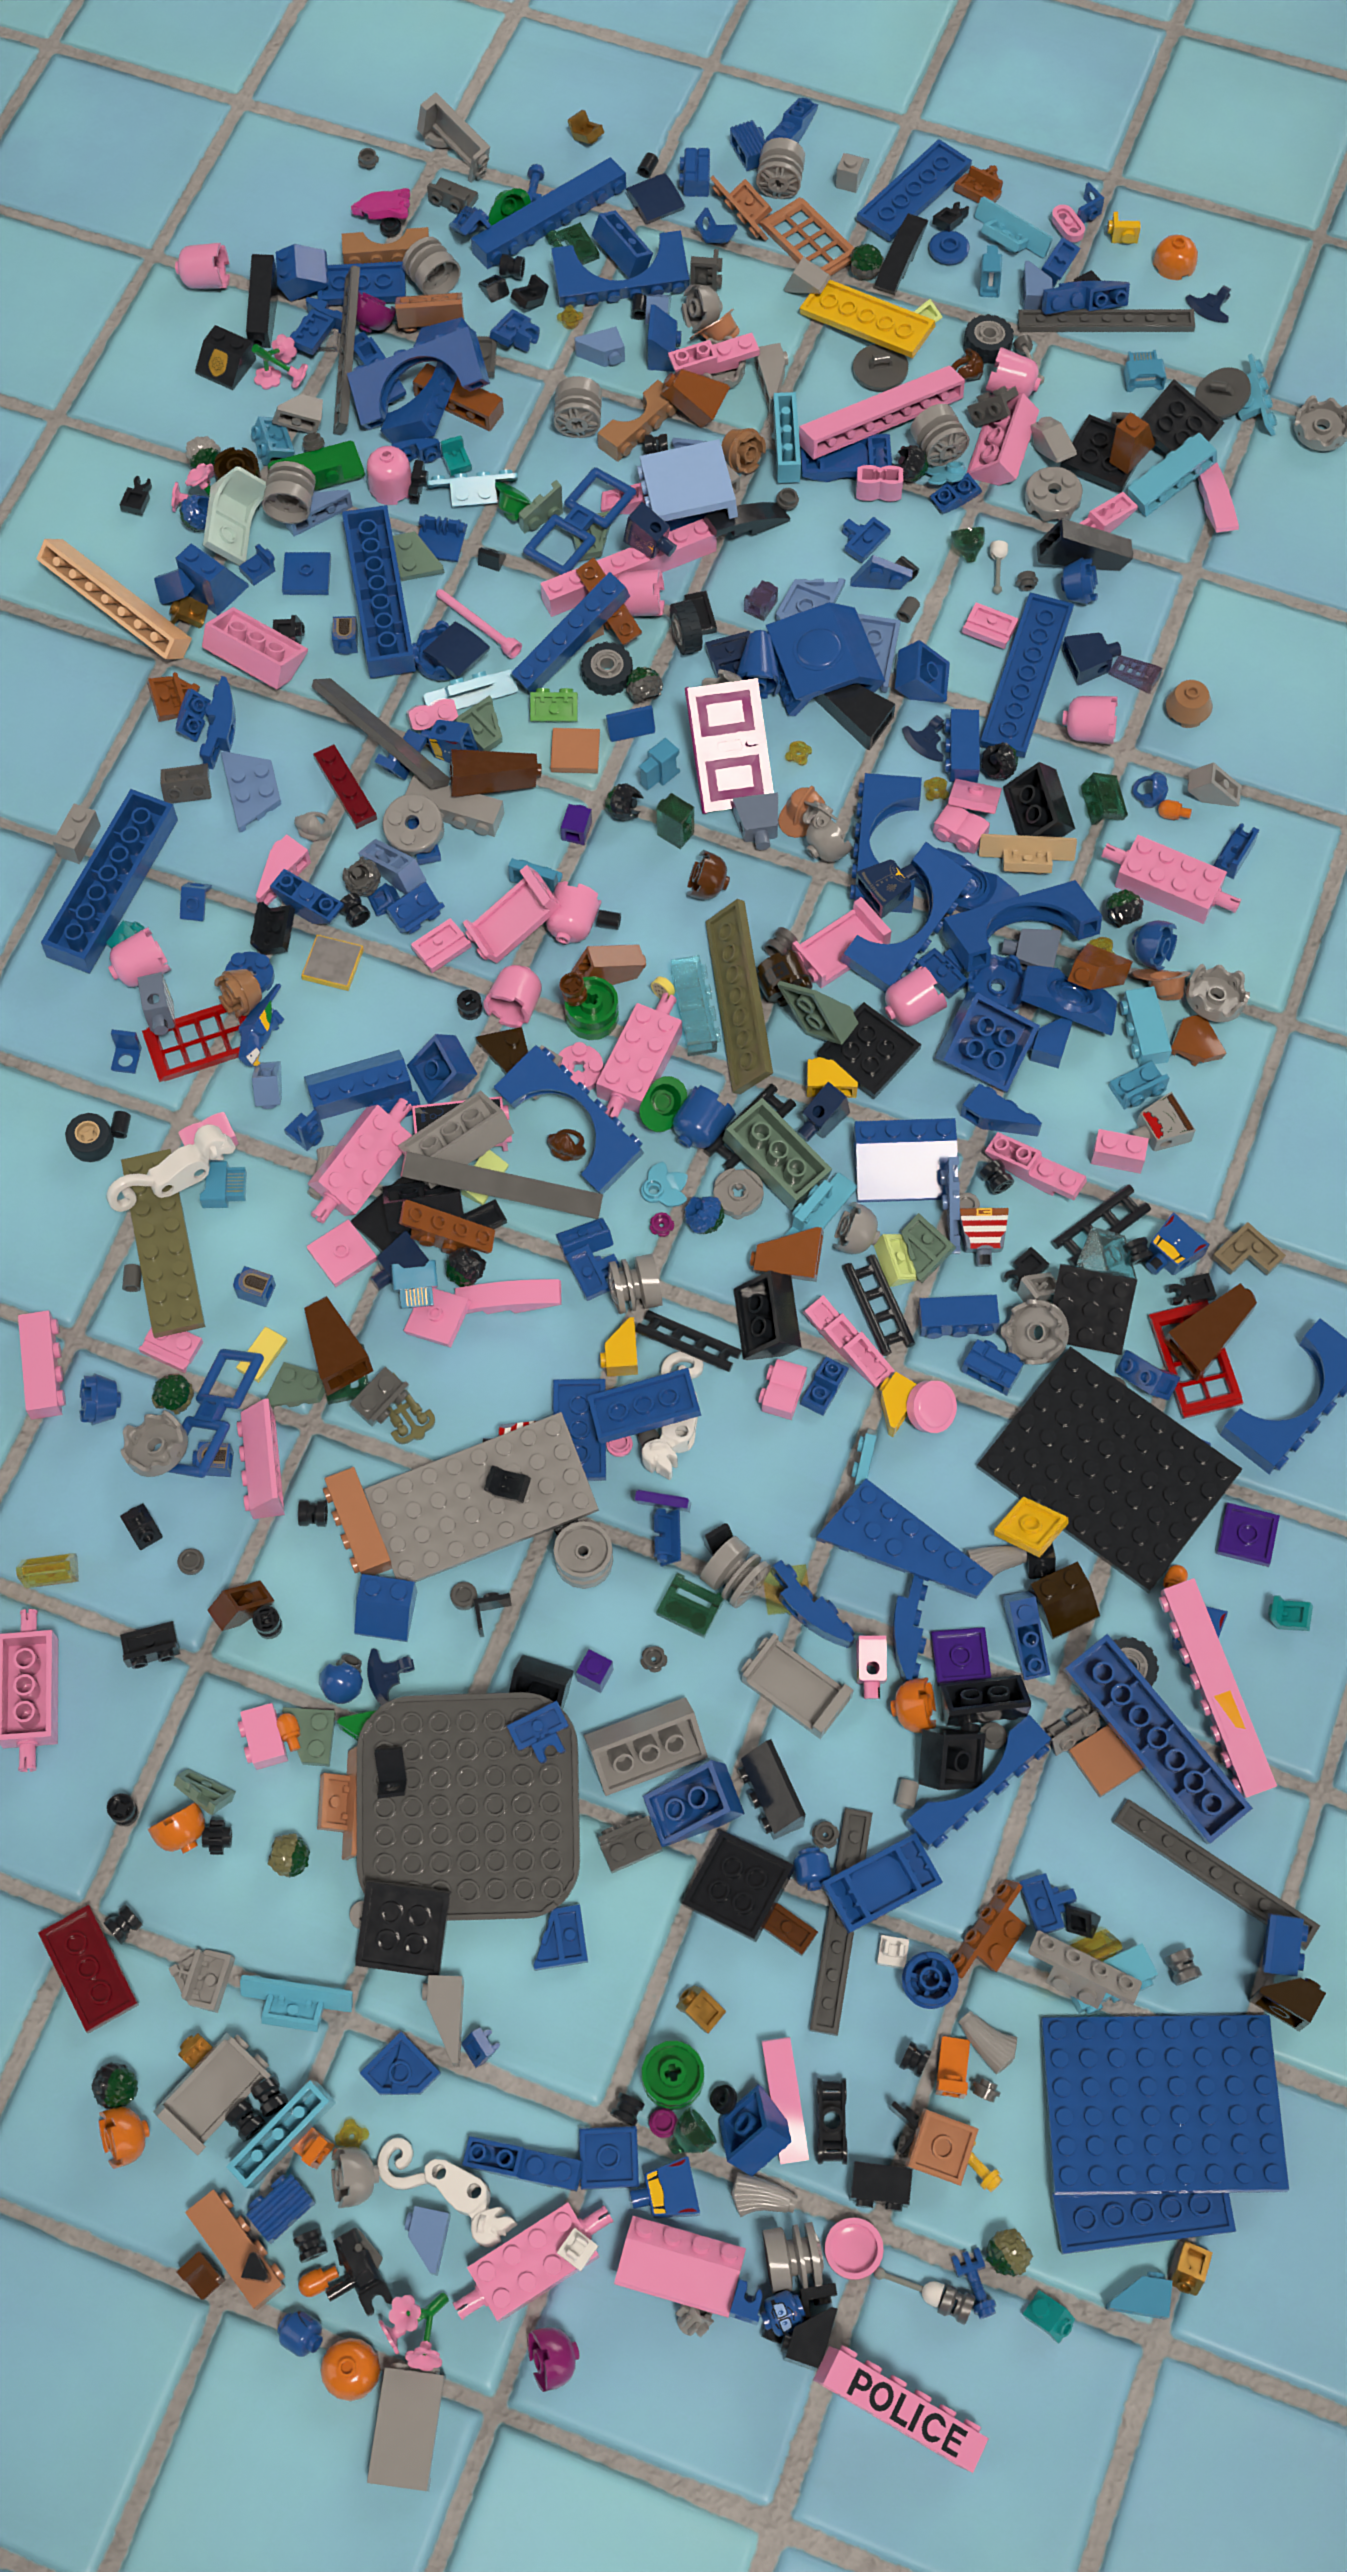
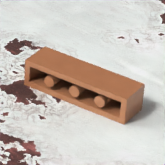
M352 1467L324 1478L327 1487L323 1488V1492L327 1502H333L336 1508L335 1511H332L336 1526L342 1525L345 1534L340 1535L345 1549L351 1548L354 1557L350 1558L354 1573L360 1572L361 1576L362 1574L375 1576L392 1569L391 1560L355 1468Z
M213 2189L185 2213L253 2309L259 2310L286 2287L281 2281L285 2278V2275L276 2263L272 2266L264 2257L268 2252L259 2239L253 2242L247 2233L251 2230L250 2226L241 2215L238 2218L235 2217L230 2210L234 2204L226 2193L222 2192L219 2194ZM252 2252L258 2253L272 2278L269 2283L241 2278L249 2254Z

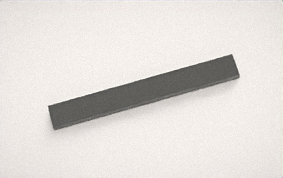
M354 265L351 266L346 274L333 426L334 434L342 435L346 429L349 418L351 387L347 373L352 372L360 275V267Z
M1077 309L1045 314L1042 310H1018L1019 332H1194L1195 316L1194 309H1100L1094 311Z
M331 678L313 680L311 687L430 788L448 786L450 778L334 680Z
M405 1151L400 1176L593 1219H599L603 1194L408 1151Z
M1127 1800L1114 1820V1825L1265 1925H1267L1268 1913L1303 1918L1304 1925H1308L1307 1942H1301V1949L1304 1951L1318 1931L1319 1924L1131 1800Z
M845 1808L835 1875L866 1859L873 1813ZM831 1901L810 2031L838 2036L854 1931L848 1934Z

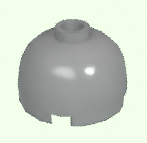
M701 284L688 286L683 295L687 296L686 303H682L683 319L687 327L692 326V331H700L718 321L723 305L713 288Z
M832 819L822 829L809 824L806 831V840L809 844L807 851L815 859L820 857L828 862L838 861L852 851V846L849 840L844 843L842 840L844 833Z
M852 1202L849 1205L853 1207L850 1213L844 1211L838 1223L834 1237L839 1238L838 1244L833 1243V1246L844 1253L859 1254L866 1251L870 1245L877 1243L880 1231H877L878 1221L873 1212L862 1204Z
M357 2147L335 2148L332 2160H337V2166L335 2169H331V2178L335 2202H340L337 2207L347 2208L360 2205L371 2196L374 2183H379L378 2165H373L371 2157L364 2150Z

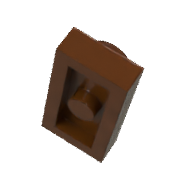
M778 1903L763 1929L801 1957L818 1934V1931Z

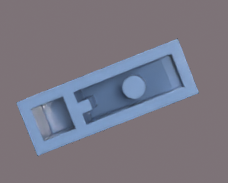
M347 489L314 492L308 518L301 523L284 524L293 537L352 508L350 491Z
M374 839L358 852L359 856H364L365 860L369 859L375 862L380 875L396 889L404 893H408L421 883L427 881L415 858L377 839Z

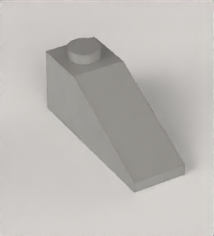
M780 343L760 346V355L754 357V365L770 414H773L774 393H780L785 377V365L789 363L787 352H783Z
M428 1975V1983H423L422 2000L427 2001V2006L453 2066L460 2067L464 1998L463 1976Z

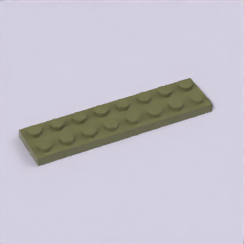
M736 899L706 921V928L733 1093L742 1094L772 1075L773 1068L745 901Z
M171 1149L122 1159L124 1176L128 1174L147 1175L149 1169L159 1165L172 1153ZM172 1185L165 1186L162 1192L169 1191ZM131 1186L130 1188L133 1189L137 1196V1201L130 1209L154 1338L206 1327L180 1192L169 1197L160 1198L153 1193L150 1186Z

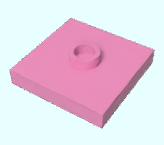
M955 778L948 804L995 814L1002 788Z
M349 1219L306 1246L308 1252L335 1288L377 1261V1256Z
M432 1288L434 1305L414 1308L404 1328V1332L408 1335L451 1348L471 1301L468 1298Z

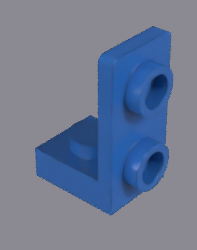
M410 729L407 730L403 737L419 753H421L427 742V738ZM378 754L374 761L387 772L403 780H406L410 773V770L391 754L388 757Z
M313 1110L307 1117L300 1113L284 1129L285 1134L306 1151L312 1146L318 1145L324 1135L320 1116L316 1110Z
M1129 1350L1125 1351L1116 1369L1118 1375L1143 1391L1166 1400L1170 1399L1181 1378L1172 1372L1155 1367Z

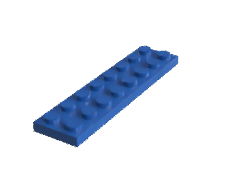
M1029 593L980 740V746L987 748L988 746L1004 742L1016 750L1017 756L1025 758L1073 612L1074 603Z

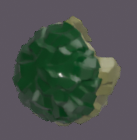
M169 1374L155 1382L156 1385L153 1388L154 1391L151 1399L156 1409L166 1408L173 1411L174 1414H180V1412L187 1410L194 1397V1390L192 1389V1384L185 1377L179 1374Z
M296 1833L274 1838L267 1864L279 1876L290 1878L301 1874L305 1867L309 1865L308 1857L310 1854L302 1838L298 1837Z
M1015 2228L997 2231L995 2236L989 2240L986 2248V2261L993 2266L996 2273L1004 2276L1010 2275L1015 2277L1022 2275L1026 2272V2268L1030 2265V2261L1033 2258L1030 2248H1027L1025 2239Z

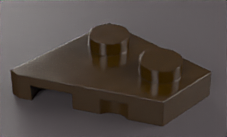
M522 1027L476 1036L477 1045L489 1054V1058L496 1065L500 1066L501 1071L505 1075L528 1053Z

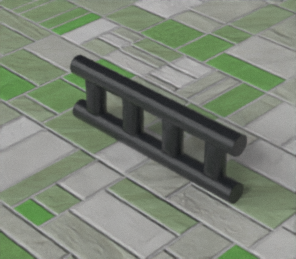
M770 1084L723 1130L712 1145L704 1149L705 1154L711 1157L717 1152L727 1160L722 1165L725 1170L734 1168L742 1159L723 1145L725 1142L722 1139L726 1129L761 1098L777 1110L776 1112L782 1118L796 1106V1103L792 1099H788L785 1103L781 1102L774 1096L778 1091L777 1087L774 1084Z
M1128 1184L1051 1243L1057 1250L1064 1245L1073 1255L1068 1260L1069 1264L1078 1266L1151 1211V1207L1146 1202L1138 1206L1129 1197L1134 1193V1189ZM1120 1202L1130 1211V1214L1121 1221L1110 1211ZM1100 1217H1103L1111 1226L1102 1235L1091 1225ZM1082 1231L1093 1241L1083 1249L1072 1240Z
M876 1255L868 1256L866 1260L869 1265L856 1270L852 1263L844 1265L845 1274L882 1356L891 1354L892 1351L889 1345L904 1341L907 1348L915 1345L914 1338ZM874 1275L879 1287L865 1292L859 1279ZM883 1296L889 1309L875 1314L869 1301ZM893 1318L899 1331L884 1336L879 1323Z
M650 1310L646 1312L644 1317L650 1323L647 1326L638 1323L635 1329L636 1333L727 1372H730L733 1363L728 1361V1358L732 1356L739 1359L742 1350ZM661 1326L673 1331V1333L669 1336L657 1329ZM685 1336L697 1342L693 1346L681 1341V1338ZM708 1346L720 1351V1353L716 1356L704 1351V1349Z

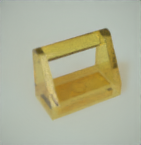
M72 1553L22 1560L16 1567L17 1577L25 1589L79 1582L77 1555Z
M1107 1929L1095 1933L1092 1939L1086 1937L1069 1945L1100 1961L1111 1958L1123 1950L1119 1939Z

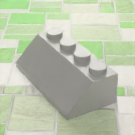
M480 1090L399 1144L398 1147L404 1156L405 1151L468 1165L478 1157L483 1156L497 1144L504 1142L509 1136L514 1134V1131L504 1111ZM425 1182L431 1189L437 1185Z
M686 1697L584 1735L591 1760L605 1796L708 1758L695 1713Z

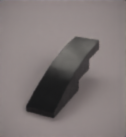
M907 214L874 284L875 289L892 295L896 294L910 262H913L928 224L927 219Z
M777 502L738 505V517L729 519L727 509L725 508L706 514L704 522L715 537L729 532L736 536L747 531L751 535H755L790 521L788 514L783 508L778 506Z

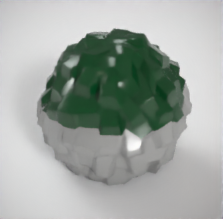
M208 436L195 437L187 442L186 456L189 459L190 467L196 469L199 464L203 463L214 466V460L221 452L219 445Z

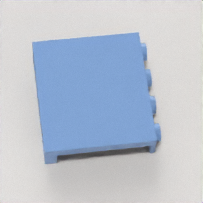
M720 439L640 456L641 466H637L639 479L644 480L641 481L643 495H648L644 497L645 504L664 521L725 508L727 509L729 519L738 517L736 499Z

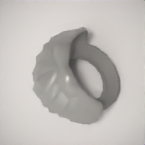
M308 812L295 817L294 824L301 837L311 841L326 840L330 837L332 829L330 828V819L327 815L320 812ZM315 816L323 818L325 822L321 824Z

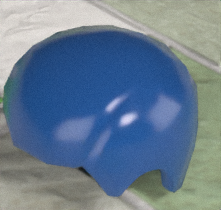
M345 1662L339 1666L329 1664L320 1673L319 1686L325 1697L334 1703H349L361 1693L363 1679L359 1670Z

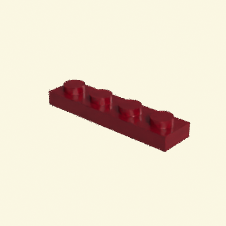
M333 744L314 753V760L355 828L358 829L377 820L376 812L336 746Z

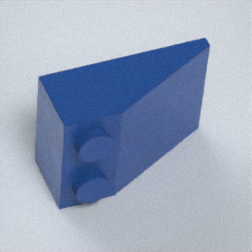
M713 1760L643 1796L661 1847H666L715 1829L745 1814L726 1764Z

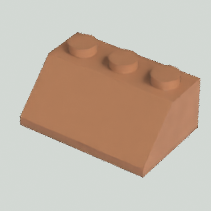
M462 292L396 297L395 309L398 328H404V331H415L417 327H426L461 317L465 321Z

